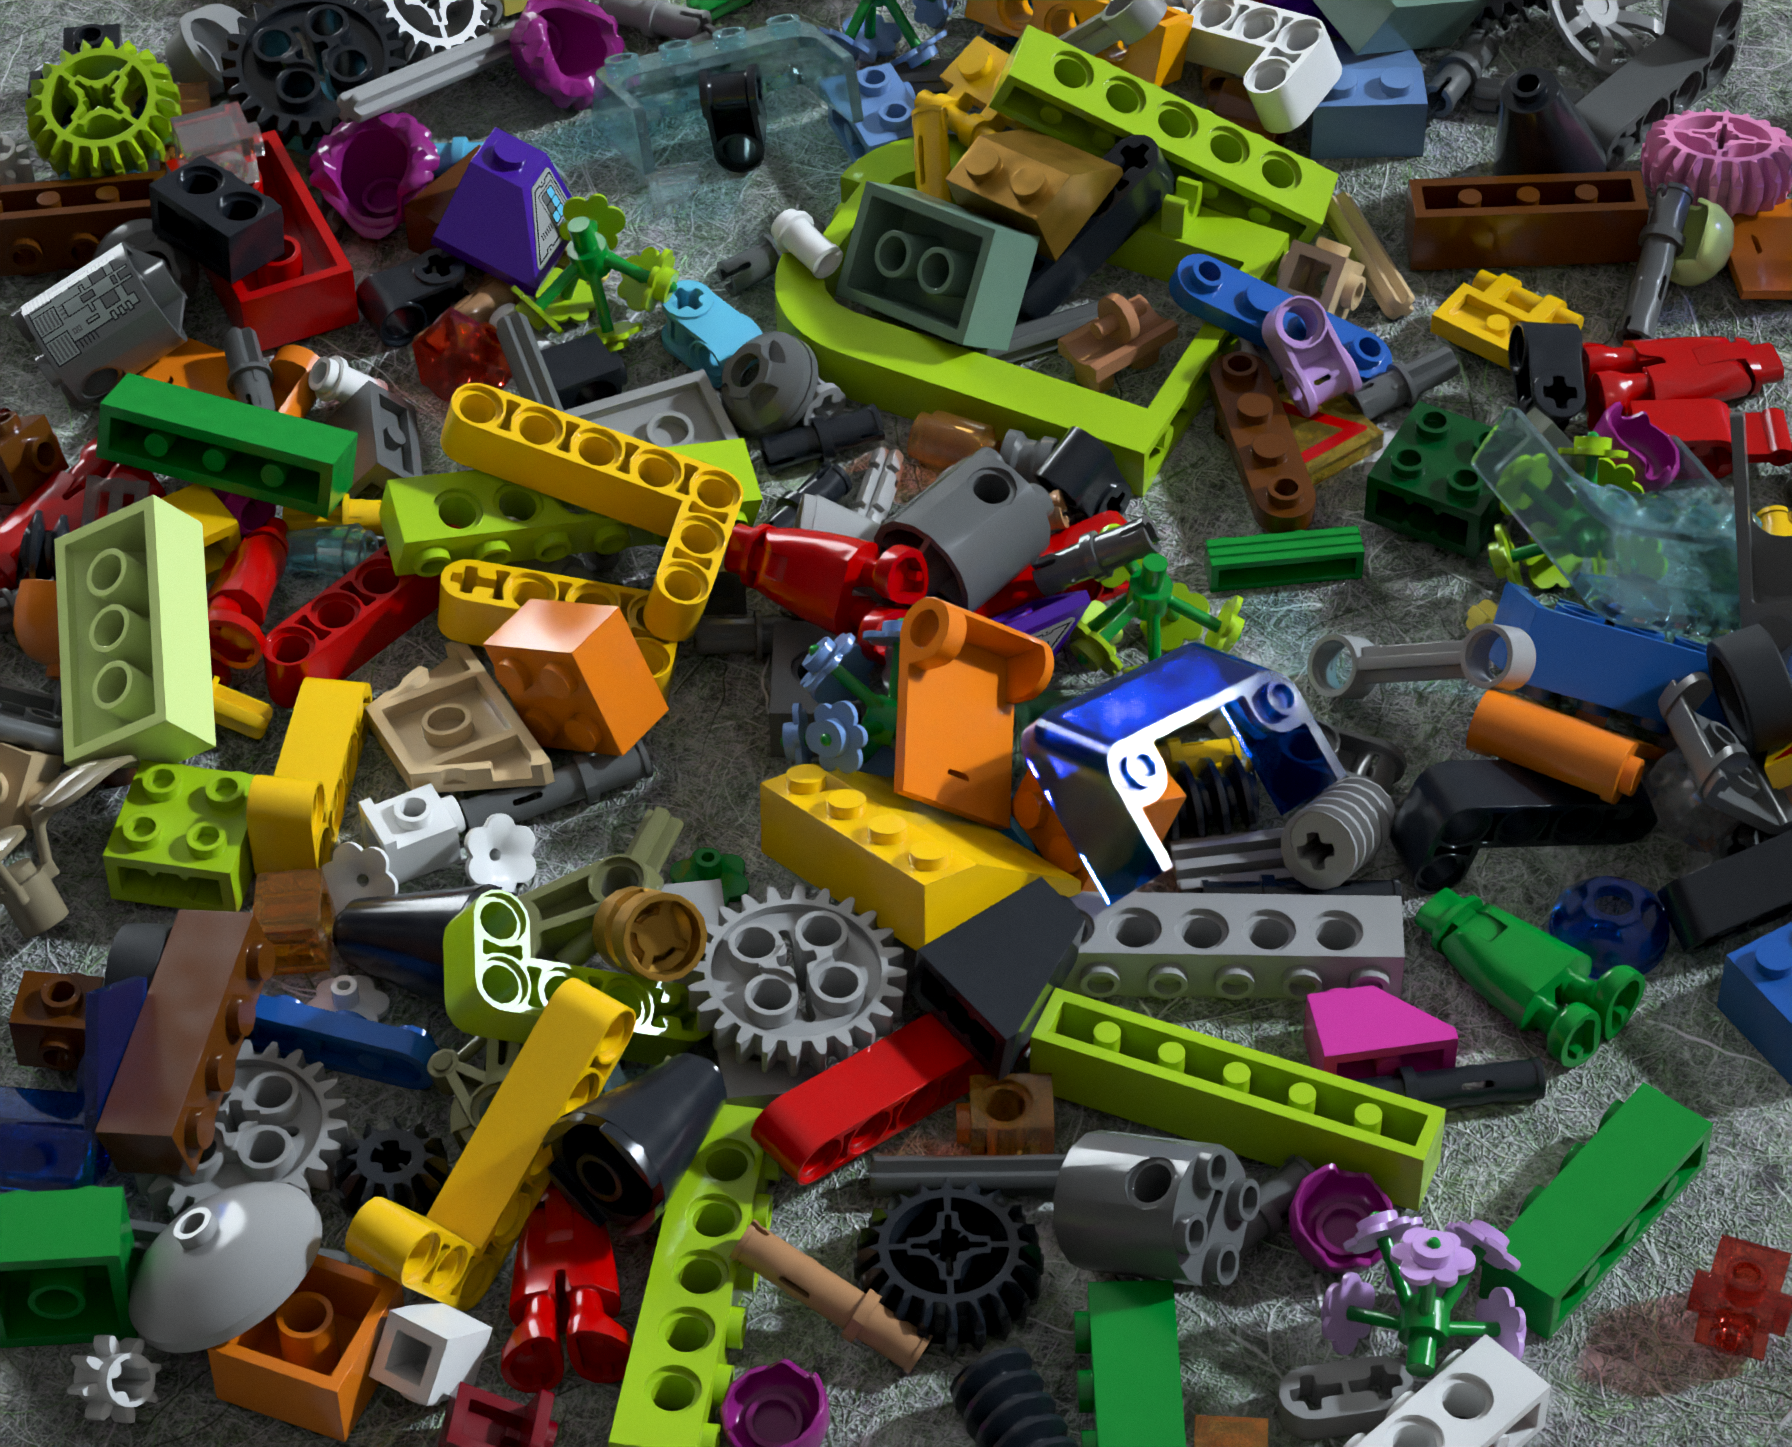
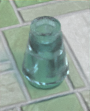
M359 523L302 529L299 531L289 530L285 536L289 542V553L286 558L287 567H296L300 570L339 580L379 549L376 534L372 530H364Z

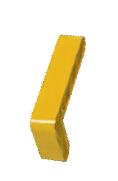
M468 383L457 388L451 397L441 433L440 444L445 454L459 464L669 538L644 607L643 620L646 628L654 636L662 640L679 642L692 637L700 623L743 501L744 490L740 481L724 469L486 384Z
M570 978L564 981L547 1003L427 1216H422L386 1198L374 1197L367 1201L352 1219L345 1239V1248L348 1253L404 1287L458 1310L468 1311L476 1306L489 1290L518 1239L526 1219L535 1209L551 1181L547 1167L554 1161L551 1144L543 1150V1138L560 1117L599 1096L634 1032L636 1024V1013L634 1010L578 978Z

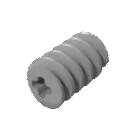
M1348 777L1333 783L1288 820L1281 835V854L1286 868L1297 881L1310 888L1327 890L1340 886L1385 847L1396 816V810L1390 796L1380 785L1366 778Z

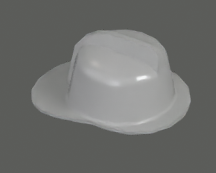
M220 3L208 4L185 13L179 19L178 29L165 45V57L171 69L170 73L173 83L180 82L191 93L200 98H213L224 93L221 74L223 72L221 53L228 51L227 34H239L237 19L245 16L236 9Z

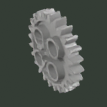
M802 885L795 886L791 899H782L774 887H768L766 903L758 904L752 897L744 894L741 896V913H737L724 906L720 907L718 925L705 923L708 934L705 953L697 967L685 976V989H688V1010L697 1012V1029L699 1032L714 1030L713 1047L716 1050L735 1043V1062L741 1064L753 1054L761 1056L762 1072L768 1073L777 1060L786 1061L790 1076H797L801 1062L811 1061L814 1069L820 1074L826 1070V1058L834 1056L841 1062L852 1056L853 1046L863 1050L875 1043L876 1034L880 1036L890 1035L892 1033L893 1017H901L903 1013V997L906 995L907 970L903 969L904 950L903 948L893 947L894 931L892 928L876 930L877 912L872 910L856 917L855 898L849 897L838 906L831 905L830 890L826 888L818 894L815 900H808L805 897ZM782 937L790 941L794 953V971L791 966H786L787 949ZM798 988L801 992L806 993L805 1010L811 1022H806L802 1018L798 1005Z
M244 1040L235 1062L234 1083L228 1092H224L215 1117L213 1141L209 1148L203 1150L195 1175L131 1173L134 1176L140 1196L148 1195L153 1212L159 1213L169 1209L171 1220L173 1221L179 1214L202 1199L224 1189L244 1183H286L301 1189L311 1201V1187L330 1191L333 1188L329 1170H334L336 1168V1161L343 1158L342 1149L344 1148L345 1139H351L348 1124L351 1123L345 1099L341 1097L337 1079L327 1080L324 1065L320 1061L306 1066L303 1050L301 1049L290 1053L283 1060L278 1042L272 1041L261 1055L254 1054L250 1040Z

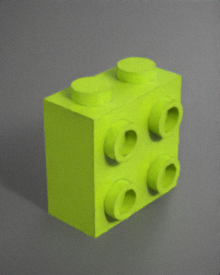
M141 759V765L137 768L103 853L111 899L187 910L239 912L255 871L246 820L248 792L255 775L241 771L230 772L187 766L181 763H165Z

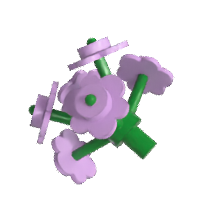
M1396 1210L1374 1211L1369 1217L1356 1224L1358 1233L1355 1234L1354 1238L1343 1243L1345 1251L1361 1254L1379 1247L1388 1270L1386 1284L1389 1288L1395 1290L1394 1303L1400 1311V1315L1372 1310L1375 1301L1373 1286L1370 1283L1361 1282L1359 1274L1347 1272L1343 1276L1341 1284L1333 1283L1328 1287L1321 1306L1322 1335L1325 1339L1332 1340L1333 1350L1341 1355L1351 1354L1357 1345L1358 1338H1365L1372 1325L1398 1331V1339L1401 1343L1408 1346L1405 1370L1410 1375L1417 1377H1428L1434 1374L1436 1349L1445 1346L1448 1342V1337H1471L1473 1345L1486 1334L1519 1361L1521 1360L1525 1348L1526 1317L1522 1308L1515 1307L1513 1293L1507 1287H1496L1491 1291L1489 1299L1478 1301L1475 1309L1478 1322L1450 1321L1452 1308L1457 1300L1462 1299L1467 1294L1468 1282L1483 1259L1501 1270L1506 1268L1517 1272L1521 1266V1263L1507 1252L1506 1248L1510 1241L1498 1230L1496 1225L1488 1224L1478 1219H1473L1470 1225L1462 1221H1458L1457 1224L1448 1222L1445 1227L1447 1232L1422 1228L1424 1224L1421 1217H1398ZM1402 1239V1243L1394 1245V1242Z

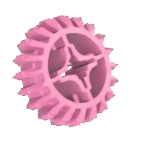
M1706 108L1703 112L1685 110L1681 115L1669 114L1664 117V120L1652 123L1651 130L1647 131L1646 141L1642 144L1640 162H1642L1641 174H1643V184L1649 187L1655 196L1657 187L1661 183H1664L1666 186L1668 182L1681 183L1689 187L1694 193L1691 205L1702 206L1697 202L1702 197L1720 205L1729 217H1733L1735 213H1744L1752 216L1756 214L1757 210L1765 212L1773 210L1775 205L1786 202L1787 194L1791 193L1792 139L1786 136V131L1780 127H1771L1770 122L1766 119L1754 120L1748 113L1737 115L1731 114L1728 109L1724 112H1712Z

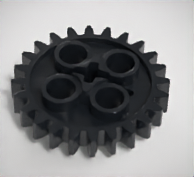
M274 0L275 7L271 9L256 2L253 4L255 21L239 17L237 19L239 34H227L226 36L228 51L221 53L223 66L221 74L224 90L228 92L230 107L232 110H240L242 124L248 126L257 122L259 134L277 130L284 147L294 136L301 137L303 149L309 150L314 137L331 135L333 129L342 122L339 118L341 109L336 104L341 93L406 67L404 41L399 39L397 24H387L386 10L383 7L370 12L369 0H356L353 4L349 0ZM295 32L300 33L305 40L311 60L309 58L304 59L302 44L294 34ZM318 74L325 75L326 88L335 101H329L325 96Z

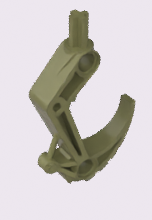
M656 806L654 811L648 809L624 854L607 856L517 896L516 898L522 902L528 913L531 958L583 966L597 953L592 935L594 916L603 900L616 890L630 886L659 891L663 889L664 880L659 872L684 827L682 820L671 817L669 811L662 807ZM475 1036L459 1052L456 1053L452 1049H442L434 1053L429 1059L427 1071L437 1090L445 1095H455L450 1110V1127L461 1151L468 1144L524 1044ZM487 1044L486 1071L466 1064ZM667 1055L664 1061H666V1060H668V1059H670V1058H672V1057H670V1056Z

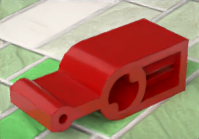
M1709 398L1630 401L1628 416L1645 411L1648 414L1650 423L1667 433L1679 449L1680 469L1673 481L1711 480L1722 478L1733 472L1730 427L1731 409L1726 403L1718 399ZM1767 408L1762 412L1745 413L1748 463H1770L1774 466H1784L1792 463V443L1784 410Z

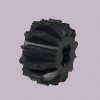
M394 1117L388 1129L379 1131L366 1123L363 1140L345 1139L342 1153L343 1158L336 1161L334 1179L336 1189H339L340 1206L345 1211L346 1217H355L359 1209L374 1197L386 1198L425 1216L451 1174L452 1167L448 1165L447 1148L443 1145L441 1138H429V1132L426 1131L422 1122L408 1130H403L400 1123Z

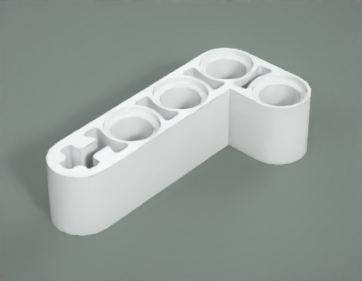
M1163 0L1167 6L1194 16L1185 60L1243 76L1244 86L1265 130L1271 133L1290 132L1299 127L1311 115L1342 75V65L1323 22L1315 17L1251 0Z

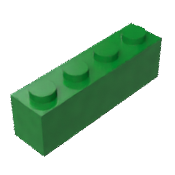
M127 373L100 403L96 457L328 518L353 485L358 433Z
M1644 1082L1625 1103L1621 1100L1613 1102L1603 1115L1597 1133L1586 1145L1582 1142H1577L1564 1157L1558 1175L1546 1188L1542 1185L1536 1186L1528 1194L1520 1208L1518 1218L1506 1231L1498 1228L1510 1241L1506 1248L1507 1252L1514 1256L1521 1263V1266L1517 1272L1506 1268L1501 1270L1483 1259L1480 1263L1482 1273L1478 1297L1489 1299V1295L1494 1288L1507 1287L1513 1293L1515 1307L1522 1308L1525 1313L1526 1327L1549 1340L1706 1166L1713 1123Z
M1173 1281L1088 1282L1087 1311H1074L1075 1354H1088L1089 1370H1077L1078 1413H1092L1093 1430H1081V1447H1186Z

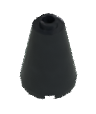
M1529 67L1513 73L1506 79L1501 88L1493 176L1607 172L1606 155L1603 146L1554 74L1543 68Z
M484 884L357 898L350 901L345 909L337 915L332 929L333 943L338 949L341 959L346 964L445 1006L443 952L445 928L455 916L481 894L489 890H501L503 887Z
M680 1053L560 1117L543 1138V1150L551 1144L554 1161L547 1167L552 1182L566 1202L586 1220L598 1227H601L607 1220L625 1226L619 1235L633 1236L646 1232L661 1217L726 1103L727 1091L719 1068L707 1058L691 1053Z

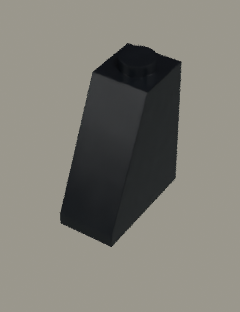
M1039 877L919 948L916 954L910 992L999 1081L1009 1075L1030 1040L1055 987L1059 989L1062 987L1074 967L1078 957L1085 919L1081 916L1077 906L1071 899L1060 895L1042 877Z

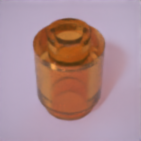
M936 410L933 414L921 412L917 416L909 434L907 453L909 458L919 460V465L922 468L942 473L947 468L958 463L962 458L974 454L982 447H990L1000 454L1002 444L1000 440L995 439V428L992 425Z

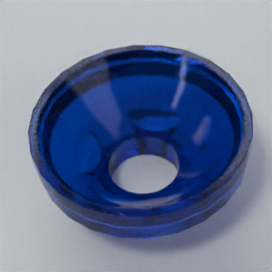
M1607 875L1590 877L1567 887L1557 897L1549 918L1548 934L1589 955L1592 960V968L1588 977L1598 980L1609 969L1619 965H1629L1642 975L1653 970L1663 960L1668 949L1670 928L1669 919L1659 898L1649 889L1635 881ZM1604 896H1616L1627 901L1632 909L1624 915L1612 916L1599 911L1595 907L1594 902Z

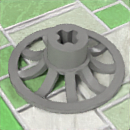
M1547 0V4L1555 27L1569 49L1592 70L1610 77L1622 67L1611 64L1615 47L1613 40L1619 41L1629 51L1631 59L1644 48L1641 42L1625 28H1635L1648 32L1657 39L1664 33L1669 0H1661L1662 23L1653 17L1626 11L1627 6L1646 0ZM1597 37L1599 42L1597 57L1585 49L1581 43Z

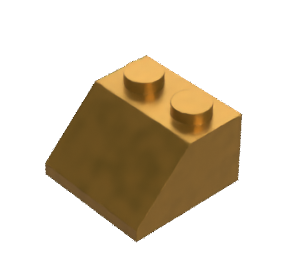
M1024 128L980 135L945 180L958 206L1040 236L1036 253L1056 262L1124 173L1118 165L1032 128Z

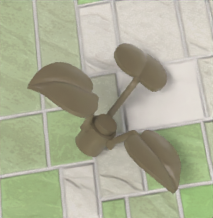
M136 755L104 757L82 763L57 777L29 802L28 806L33 812L31 821L40 859L39 865L34 866L30 858H24L5 868L1 861L21 842L27 832L22 825L0 829V904L5 906L24 938L36 936L50 929L64 919L70 911L51 880L60 871L54 863L46 832L48 820L55 812L74 803L119 767L141 765Z

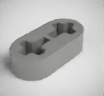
M1371 1356L1303 1366L1291 1370L1283 1377L1278 1389L1277 1418L1284 1430L1290 1435L1303 1440H1319L1371 1432L1385 1420L1389 1409L1401 1395L1407 1391H1413V1377L1405 1370L1406 1366L1398 1360L1387 1356ZM1381 1386L1386 1395H1391V1399L1379 1400L1376 1392L1370 1391L1369 1387ZM1312 1396L1315 1405H1321V1409L1308 1410L1305 1402L1299 1401V1397Z

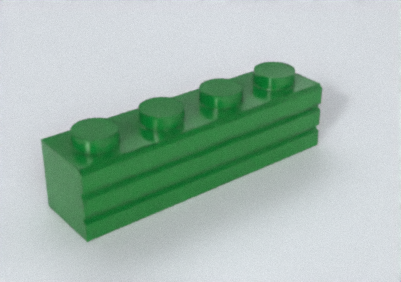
M1335 526L1328 529L1295 530L1293 532L1274 534L1259 533L1253 536L1231 538L1219 537L1217 539L1205 540L1204 568L1210 593L1346 579L1354 580L1362 579L1365 551L1358 526Z

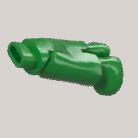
M1444 888L1418 910L1414 919L1417 926L1432 935L1431 946L1445 956L1456 972L1488 1003L1522 1032L1534 1031L1538 1028L1547 1036V1049L1550 1057L1563 1066L1571 1068L1585 1063L1597 1051L1601 1036L1608 1041L1615 1038L1635 1012L1644 993L1645 977L1631 966H1614L1605 972L1597 982L1587 978L1592 968V960L1589 955L1489 903L1483 905L1482 900L1476 895L1462 898L1451 889Z

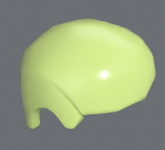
M1702 197L1697 201L1702 206L1690 205L1682 233L1686 237L1684 252L1675 258L1669 280L1682 286H1696L1714 277L1726 265L1734 246V223L1720 205Z

